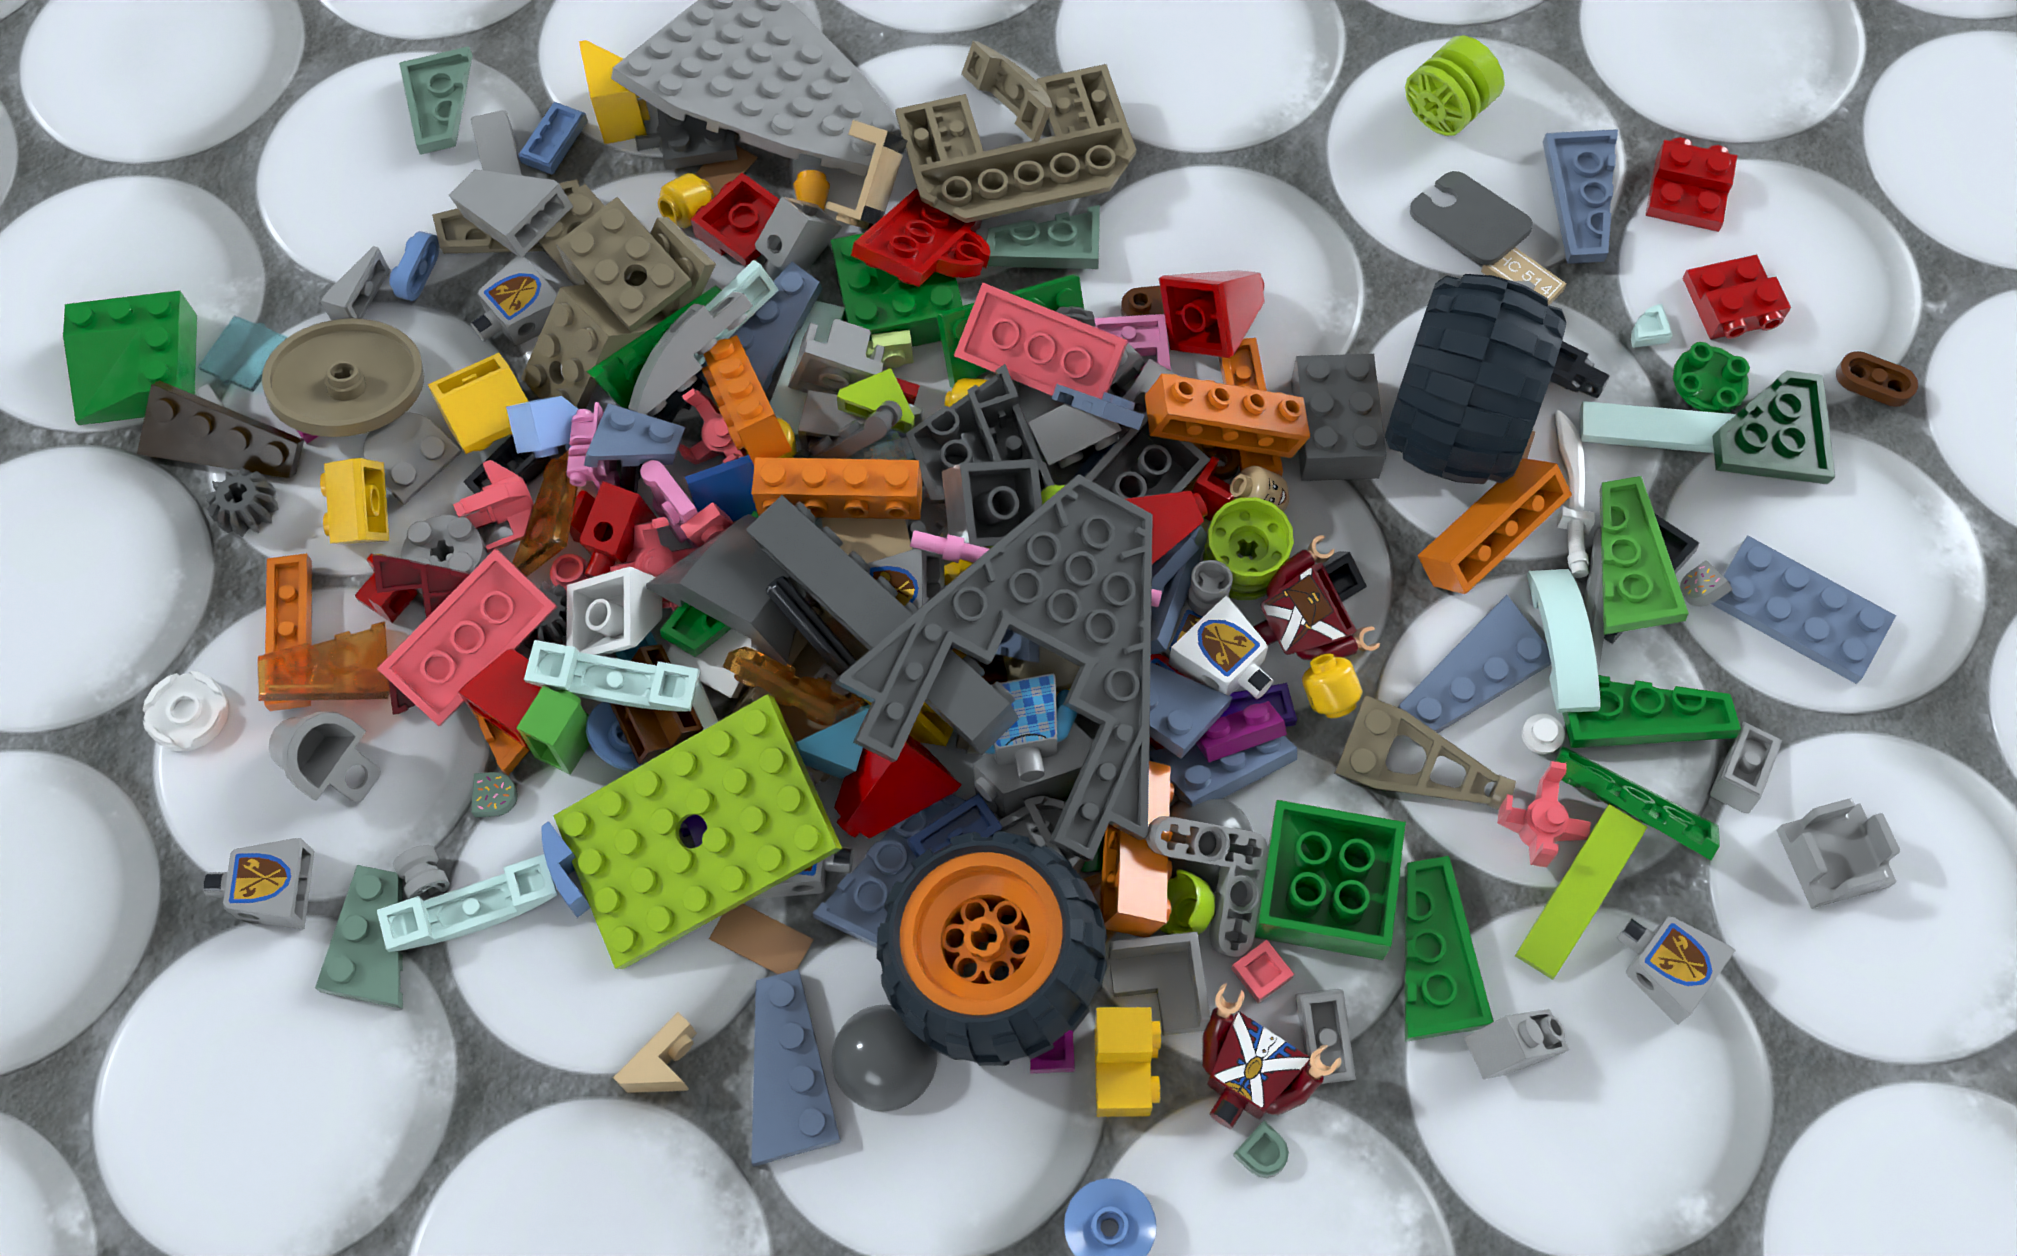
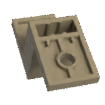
M583 184L567 196L573 207L537 242L573 285L589 284L631 333L693 286L691 279L618 197L604 206L586 184ZM633 271H643L647 274L646 281L639 286H631L626 283V280H629Z
M669 217L657 218L650 234L691 279L693 286L632 333L589 284L560 287L521 377L540 399L563 396L578 409H586L597 386L595 380L587 373L588 370L702 295L716 264ZM633 271L629 280H626V283L631 286H639L646 281L647 274L643 271Z

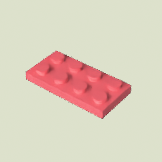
M982 282L954 356L992 372L1006 364L1012 380L1051 396L1056 384L1102 399L1104 392L1108 393L1128 340Z
M494 549L377 669L435 724L442 726L465 702L458 691L507 649L516 650L558 606L498 549Z

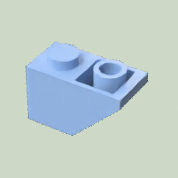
M563 396L537 399L506 407L517 453L533 451L535 458L558 454L557 446L565 444L566 450L572 447L569 444L571 421L579 409Z

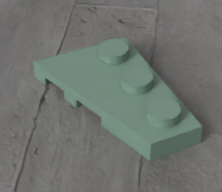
M469 46L399 62L415 143L420 155L456 146L473 57Z
M357 865L315 986L319 992L403 1009V993L400 992V971H403V955L400 951L388 952L386 950L377 913L378 909L403 901V878H399L396 872Z

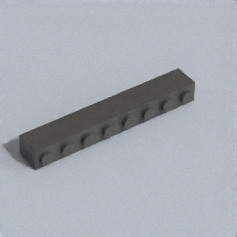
M781 495L746 529L763 552L870 651L914 614L918 608L911 602L903 606L895 598L898 592L884 577L880 576L875 580L867 573L871 568L855 551H852L849 555L840 548L843 545L840 538L827 526L820 530L813 523L816 520L815 516L800 501L793 505ZM950 647L926 697L925 703L982 756L1019 719L1011 705L1015 698L999 682L991 686L984 680L982 676L985 674V671L972 657L966 655L961 659L953 651L954 648Z

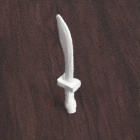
M1557 410L1555 412L1559 450L1566 466L1569 489L1572 493V496L1569 497V508L1563 505L1557 517V528L1568 530V566L1572 571L1573 577L1582 578L1589 574L1588 554L1585 552L1584 532L1589 535L1594 525L1595 512L1584 511L1585 470L1584 452L1580 435L1570 419L1563 412Z

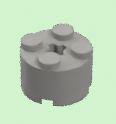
M439 515L410 525L402 546L401 558L472 573L490 553L487 552L486 545L478 530L468 518L464 516L458 518V516ZM418 588L417 590L423 595L422 589Z

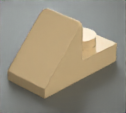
M677 1012L613 1078L627 1093L689 1090L682 1079L667 1064L672 1059L674 1061L681 1059L690 1050L694 1043L692 1038L697 1034L696 1031Z

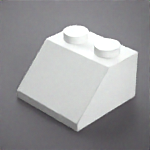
M629 566L568 584L566 646L576 647L578 652L599 656L636 647L662 619V597L646 588V584L655 577Z

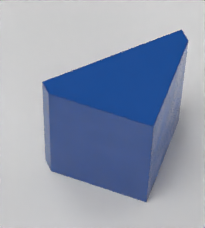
M749 455L685 476L692 502L698 513L712 502L723 510L733 522L747 514L751 515L753 511L757 512L751 494L754 464Z

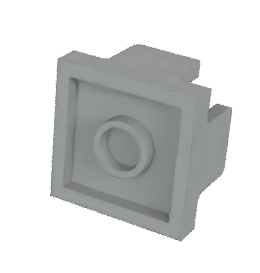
M839 319L833 321L827 343L824 344L814 340L818 325L810 322L802 339L796 365L792 371L788 387L808 393V390L817 392L830 390L838 393L844 387L882 372L884 363L881 361L885 347L877 345L871 357L867 358L866 351L871 334L870 330Z
M1852 798L1813 808L1802 819L1782 824L1776 830L1811 909L1889 888L1897 882L1889 866V861L1900 853V848L1884 814H1875L1868 819L1861 803L1855 805Z

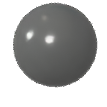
M1225 798L1207 800L1193 807L1184 801L1178 800L1169 807L1170 817L1253 832L1246 815L1239 807ZM1211 831L1203 833L1199 839L1200 852L1207 856L1216 847V838ZM1173 833L1170 841L1185 844L1187 835ZM1230 843L1229 852L1245 856L1252 855L1253 847ZM1168 857V860L1172 862L1170 879L1177 877L1176 871L1181 869L1193 873L1207 882L1213 893L1217 891L1221 866Z
M875 1005L854 1014L838 1032L832 1050L833 1073L840 1089L854 1103L874 1111H893L913 1103L930 1085L937 1066V1051L933 1050L910 1031L891 1005Z

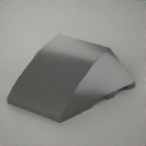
M1006 364L995 371L996 375L979 387L974 385L968 389V394L950 407L944 406L906 433L914 459L919 460L922 480L931 504H945L942 471L962 463L1037 459L1041 491L1048 486L1054 485L1047 465L1040 457L1019 405V397Z
M750 514L743 516L646 584L647 589L679 607H682L686 602L751 639V647L787 666L797 628L766 593V588L774 579L784 576L804 599L807 592L763 552L746 529L757 519Z

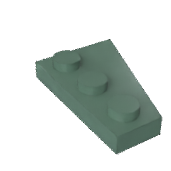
M1100 205L1087 207V213L1074 216H1070L1068 212L1055 214V220L1042 223L1026 220L988 228L987 243L991 254L987 266L1098 269Z

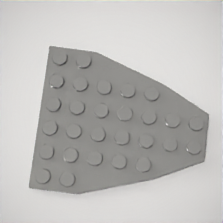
M697 0L615 65L612 70V80L673 118L684 121L686 115L706 121L707 130L718 133L720 128L729 129L739 133L741 142L796 160H798L799 153L821 158L820 166L832 169L841 168L849 173L861 176L867 175L875 146L848 135L853 120L889 131L902 138L897 118L866 77L788 0Z

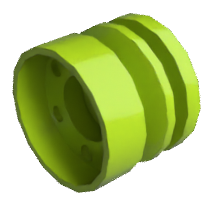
M1465 35L1454 36L1407 77L1405 84L1406 98L1413 113L1433 132L1444 136L1456 135L1474 120L1478 113H1481L1502 94L1505 86L1504 72L1498 59L1487 46L1477 39Z
M1257 497L1238 498L1224 504L1214 514L1206 537L1203 561L1216 560L1229 567L1233 578L1229 591L1230 598L1236 600H1256L1266 595V587L1270 580L1288 561L1294 544L1293 527L1286 514L1272 502Z

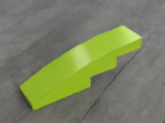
M1609 804L1578 851L1562 880L1551 894L1516 952L1515 957L1553 980L1597 912L1648 827Z

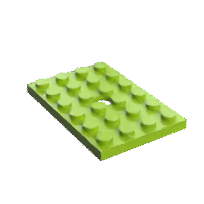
M769 694L553 815L563 841L575 855L572 864L615 969L629 967L842 850V846L774 696ZM691 815L701 816L707 825V830L702 837V844L696 848H687L681 842L679 836L682 822Z

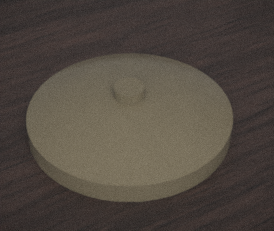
M356 318L325 321L294 333L273 350L265 363L262 373L263 390L267 403L274 415L295 430L323 437L359 435L393 422L415 403L424 384V369L419 350L406 334L382 322Z

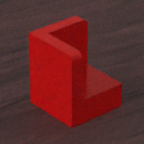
M1214 456L1211 457L1192 490V494L1198 492L1201 495L1208 515L1204 516V518L1212 521L1214 514L1224 504L1231 502L1234 498L1230 493L1231 485L1213 476L1220 460Z
M371 553L366 560L374 571L373 554ZM373 573L358 590L355 597L360 603L393 623L418 592L416 589L377 593L375 573Z

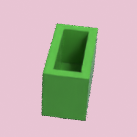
M543 685L517 726V730L535 758L571 775L590 745L586 734V722L589 714L583 710L580 704L581 699L568 690H558L556 692Z

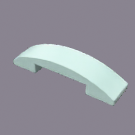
M1569 569L1528 571L1527 578L1534 609L1539 608L1553 668L1549 679L1557 713L1599 711L1600 690L1594 643L1586 608L1573 575Z
M534 640L524 681L540 687L544 685L554 691L568 690L578 697L613 704L667 711H691L700 670L698 668L657 662L656 666L578 652L576 647Z
M544 854L503 867L505 874L424 901L420 896L378 909L377 913L386 950L393 952L412 949L474 933L521 915L557 896L555 883L547 867Z

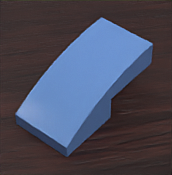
M548 821L541 826L543 851L547 867L559 893L578 918L589 910L590 906L568 877L569 874L575 871L572 864L575 855Z

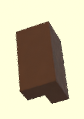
M662 644L639 647L631 660L656 666L657 662L671 664ZM609 703L639 765L645 764L704 729L693 706L691 711H667Z

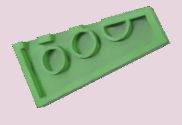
M1642 476L1602 482L1599 494L1604 635L1686 621L1689 612Z

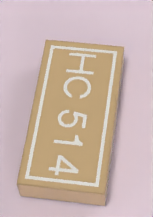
M1517 248L1512 249L1497 263L1483 265L1481 272L1485 275H1493L1510 281H1530L1535 285L1534 291L1548 298V305L1564 291L1566 286L1564 281Z

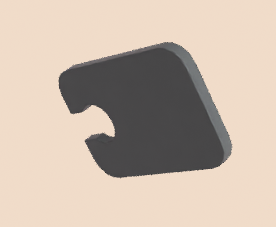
M1459 171L1448 172L1435 181L1437 189L1444 193L1452 194L1457 201L1453 205L1448 207L1435 205L1431 197L1423 192L1410 205V215L1415 221L1482 265L1497 263L1527 238L1532 230L1533 222L1527 214Z

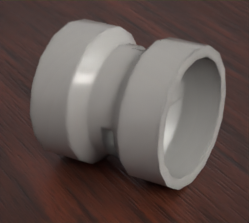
M1206 560L1194 567L1190 579L1191 586L1187 596L1188 605L1192 611L1204 617L1225 596L1229 598V591L1233 581L1232 572L1229 567L1216 560Z
M420 845L408 849L397 856L393 862L399 878L405 879L404 891L408 899L420 896L424 901L442 895L450 886L445 872L439 870L436 866L439 858L432 845Z

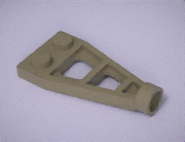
M1367 695L1362 700L1334 774L1372 789L1487 804V806L1499 810L1507 795L1513 794L1516 785L1515 780L1495 774L1407 711ZM1405 735L1423 747L1426 753V760L1421 771L1416 774H1403L1392 772L1387 768L1386 758L1395 737ZM1444 756L1463 766L1466 774L1461 786L1453 788L1434 783L1431 780L1430 775L1437 757ZM1493 782L1494 784L1488 797L1484 792L1486 784Z

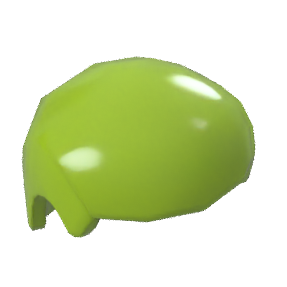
M1180 869L1176 871L1177 877L1170 879L1167 883V899L1171 902V913L1167 923L1160 930L1167 935L1198 932L1199 935L1206 930L1214 919L1216 898L1207 882L1193 873Z

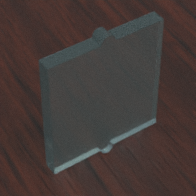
M234 315L198 367L201 371L220 378L225 385L232 383L254 392L262 381L263 368L268 357L287 337L267 329L264 323L257 325Z

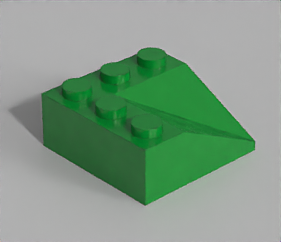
M864 233L830 239L834 266L848 323L870 330L869 341H872V334L910 330L912 347L941 342L936 313L963 306L956 277L934 272L920 287L906 284L900 281L898 277L881 269L871 268L864 261L851 256L854 242Z
M180 290L65 304L63 341L75 422L78 425L144 418L151 384L158 381L195 395L197 314Z
M1276 800L1254 938L1383 961L1392 945L1406 822Z

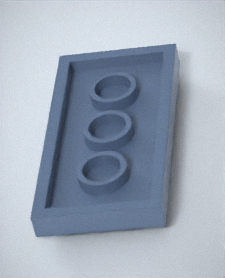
M1748 535L1723 575L1733 590L1711 604L1855 684L1864 677L1897 616Z

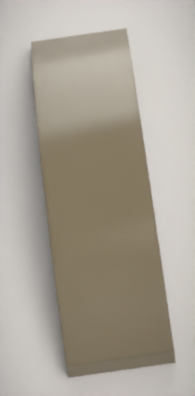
M973 41L961 74L978 90L991 92L1017 116L1015 125L1030 139L1039 142L1052 109V103L1048 94L1032 76L1017 64L988 46Z

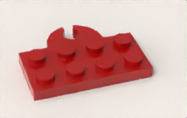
M916 187L854 242L851 256L864 261L871 268L881 269L898 277L903 283L920 287L934 272L958 278L980 275L982 267L987 268L991 251L988 243L975 233L981 227L982 220L965 223L922 202Z

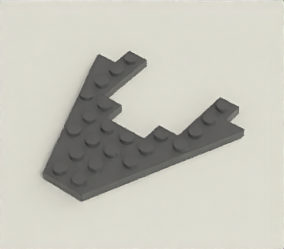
M1078 474L837 678L835 684L872 702L853 743L892 763L897 761L950 647L988 665L992 662L1008 628L1080 666L1063 705L1100 724L1049 842L1085 861H1092L1108 824L1138 840L1146 839L1148 834L1153 514Z

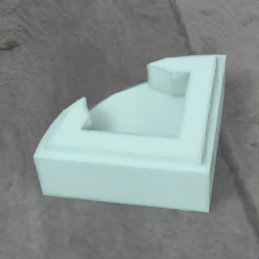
M1662 304L1648 308L1637 320L1631 334L1632 348L1670 342L1673 334Z

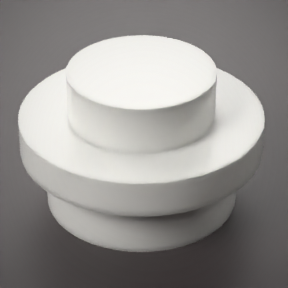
M1535 714L1525 722L1522 728V739L1529 750L1536 754L1546 755L1556 752L1561 747L1565 739V731L1560 721L1549 714Z

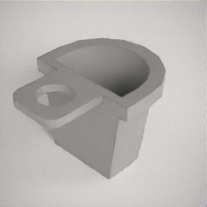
M315 712L306 717L286 719L273 730L269 740V752L272 760L285 771L286 777L298 790L316 801L329 784L348 799L360 802L371 790L381 772L377 765L354 749L366 733V730L353 720L336 712ZM354 765H361L365 771L363 783L356 788H349L345 781L347 771Z

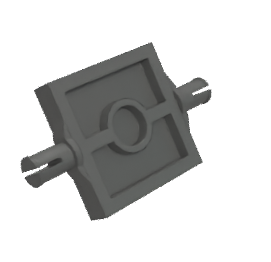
M657 108L659 124L656 133L635 135L638 151L653 148L660 149V152L663 154L666 170L738 159L736 150L738 132L721 128L718 133L707 130L706 121L686 115L684 121H681Z

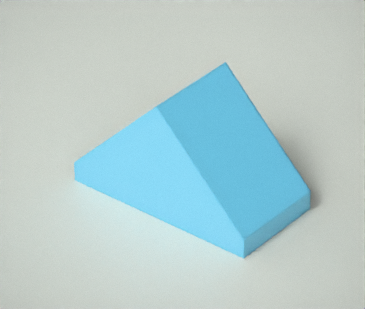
M869 708L796 742V747L804 764L840 779L855 772L863 747L853 743Z

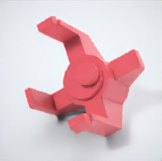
M694 388L682 395L687 403L697 409L704 420L701 431L702 440L691 448L680 444L678 450L684 459L697 465L719 455L725 457L722 460L724 463L747 455L745 448L737 450L719 409L709 397L698 390L695 391Z
M492 460L483 463L491 485L483 487V491L463 498L453 504L458 518L465 516L476 529L494 522L497 524L508 522L513 535L486 545L488 553L494 549H500L525 539L534 506L523 478Z
M665 517L653 519L652 522L634 525L633 550L628 554L626 562L612 566L610 570L612 572L631 566L657 577L699 547L671 551L669 548L661 545L657 528L669 526V522ZM662 597V608L672 607L673 611L678 608V605Z
M1550 761V766L1539 781L1535 800L1526 810L1512 807L1513 795H1507L1499 807L1497 823L1519 834L1521 840L1529 847L1531 865L1547 868L1558 854V844H1555L1557 841L1587 840L1590 835L1591 822L1569 818L1565 807L1558 801L1559 782L1566 774V763Z

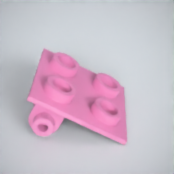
M595 402L594 413L587 409H579L576 415L572 417L571 438L569 442L572 447L569 448L566 474L570 479V484L584 486L586 481H593L598 491L603 481L620 487V477L616 471L617 460H599L598 467L584 466L587 450L604 413L599 402Z

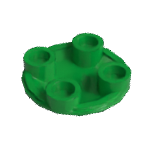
M1696 342L1689 350L1682 353L1675 363L1673 381L1679 395L1687 404L1697 410L1727 413L1740 406L1748 394L1749 379L1747 374L1750 371V366L1746 359L1741 356H1734L1722 348L1710 346L1705 342Z

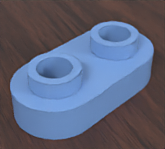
M418 231L413 237L408 239L405 253L399 265L394 267L390 274V286L393 288L396 297L414 301L421 294L439 256L440 246L435 234Z

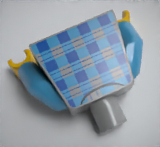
M1054 673L1000 683L1015 698L1011 705L1019 719L985 753L993 754L999 765L1016 763L1019 779L1022 781H1034L1045 775L1042 758L1057 754V742L1063 741L1068 737L1077 712L1063 705L1070 689L1056 692Z

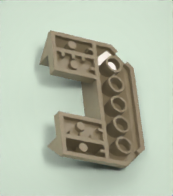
M1107 64L1036 79L1046 91L1052 103V109L1047 119L1052 137L1042 138L1039 142L1029 141L983 151L966 94L895 109L902 138L907 140L906 152L920 200L968 223L1111 191L1135 156L1136 147Z

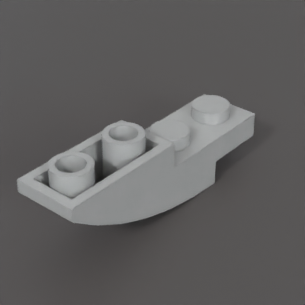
M733 291L710 311L704 305L694 303L677 318L653 348L641 369L633 389L628 407L629 410L652 417L666 406L667 402L665 399L676 390L678 392L686 390L697 380L695 374L702 369V366L693 355L696 353L698 355L706 353L717 343L715 337L726 328L729 331L733 330L746 320L747 315L745 312L753 307V305L744 293Z

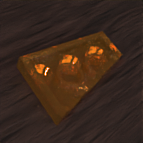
M569 450L558 459L553 458L547 464L543 473L544 479L533 506L525 539L520 540L512 564L526 577L567 547L578 486L570 484V479L566 475Z
M385 621L372 624L370 629L351 634L350 631L336 634L334 639L311 645L307 642L258 656V701L388 699L390 694L388 679L377 669L388 658Z
M746 646L730 651L723 664L725 669L735 673L734 678L738 682L751 687H761L770 692V695L774 696L777 703L785 706L794 705L807 712L806 717L819 725L832 726L856 714L857 709L863 706L865 702L862 697L854 693L848 698L833 692L831 689L832 682L823 678L795 676L796 669L792 665L787 664L785 666L771 657Z

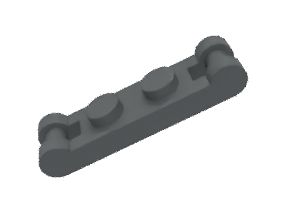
M884 401L864 423L860 424L856 419L838 431V438L831 440L829 436H826L809 448L810 451L799 450L793 458L845 459L883 438L890 431L891 427L901 419L902 409L894 401Z

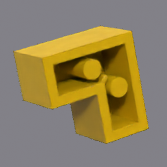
M1151 1007L1096 1008L1094 1025L1096 1117L1150 1116L1152 1103H1160L1159 1076H1151V1058H1158V1049L1161 1048L1160 1021H1152Z

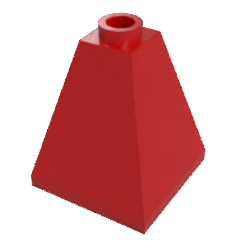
M1233 270L1163 275L1159 277L1170 350L1223 358L1234 356L1265 302L1263 292L1265 285L1261 273Z
M1191 491L1125 499L1153 514L1152 564L1204 522L1203 517L1208 515L1206 505L1198 492L1192 494Z
M911 735L908 736L897 761L893 763L863 748L856 771L844 777L834 805V809L840 815L836 823L854 838L861 833L870 839L951 795L962 784L927 747Z

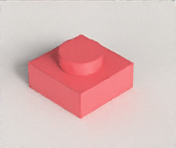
M712 502L682 524L681 528L688 539L698 547H701L731 526L733 521Z
M1265 940L1235 962L1231 968L1258 1004L1294 976V973L1268 940Z

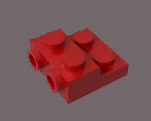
M1677 137L1671 141L1664 140L1656 156L1645 216L1719 232L1724 223L1728 193L1733 186L1738 155L1730 154L1727 148L1720 145H1713L1707 149L1692 146L1691 141L1683 137Z
M742 172L733 181L727 182L720 190V193L707 205L701 206L695 213V216L691 218L695 237L719 255L723 256L727 253L747 267L761 255L756 249L755 243L780 199Z
M1757 254L1687 269L1682 278L1710 340L1721 337L1732 339L1741 336L1745 332L1762 329L1763 331L1772 330L1783 323L1791 309L1777 276L1768 278Z

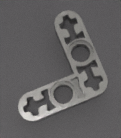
M1160 816L1154 819L1148 826V834L1146 836L1148 846L1153 852L1163 856L1221 866L1215 896V914L1210 925L1209 940L1212 947L1219 953L1231 957H1240L1246 954L1254 941L1268 858L1266 840L1262 835L1247 830L1170 816ZM1170 829L1172 833L1187 835L1185 844L1161 840L1162 831H1169ZM1211 831L1216 838V847L1211 854L1205 856L1200 852L1199 839L1203 833ZM1230 843L1253 847L1252 855L1245 856L1229 852ZM1242 881L1247 887V897L1243 903L1235 905L1231 901L1230 891L1235 883ZM1228 910L1243 914L1242 919L1227 916ZM1231 931L1238 932L1237 941L1229 942L1225 940V933Z

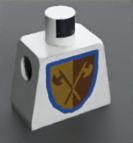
M1227 596L1219 601L1171 647L1169 664L1174 669L1193 681L1228 696L1241 685L1256 699H1259L1266 693L1274 681L1259 668L1266 657L1268 649L1266 642Z

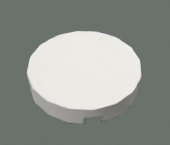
M188 671L190 674L178 675L176 673L167 676L152 688L145 699L143 711L145 712L144 728L160 746L172 751H191L208 744L219 735L226 724L229 712L226 692L212 677L201 672Z

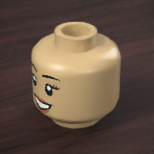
M1250 466L1242 470L1233 479L1230 486V493L1234 496L1233 500L1257 497L1272 502L1283 512L1289 504V490L1284 478L1259 466Z

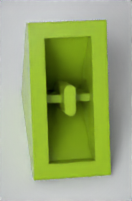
M891 368L844 387L838 392V410L866 420L871 414L876 412L877 408L884 401L890 400L896 402L902 409L901 419L891 429L906 434L914 428V415Z

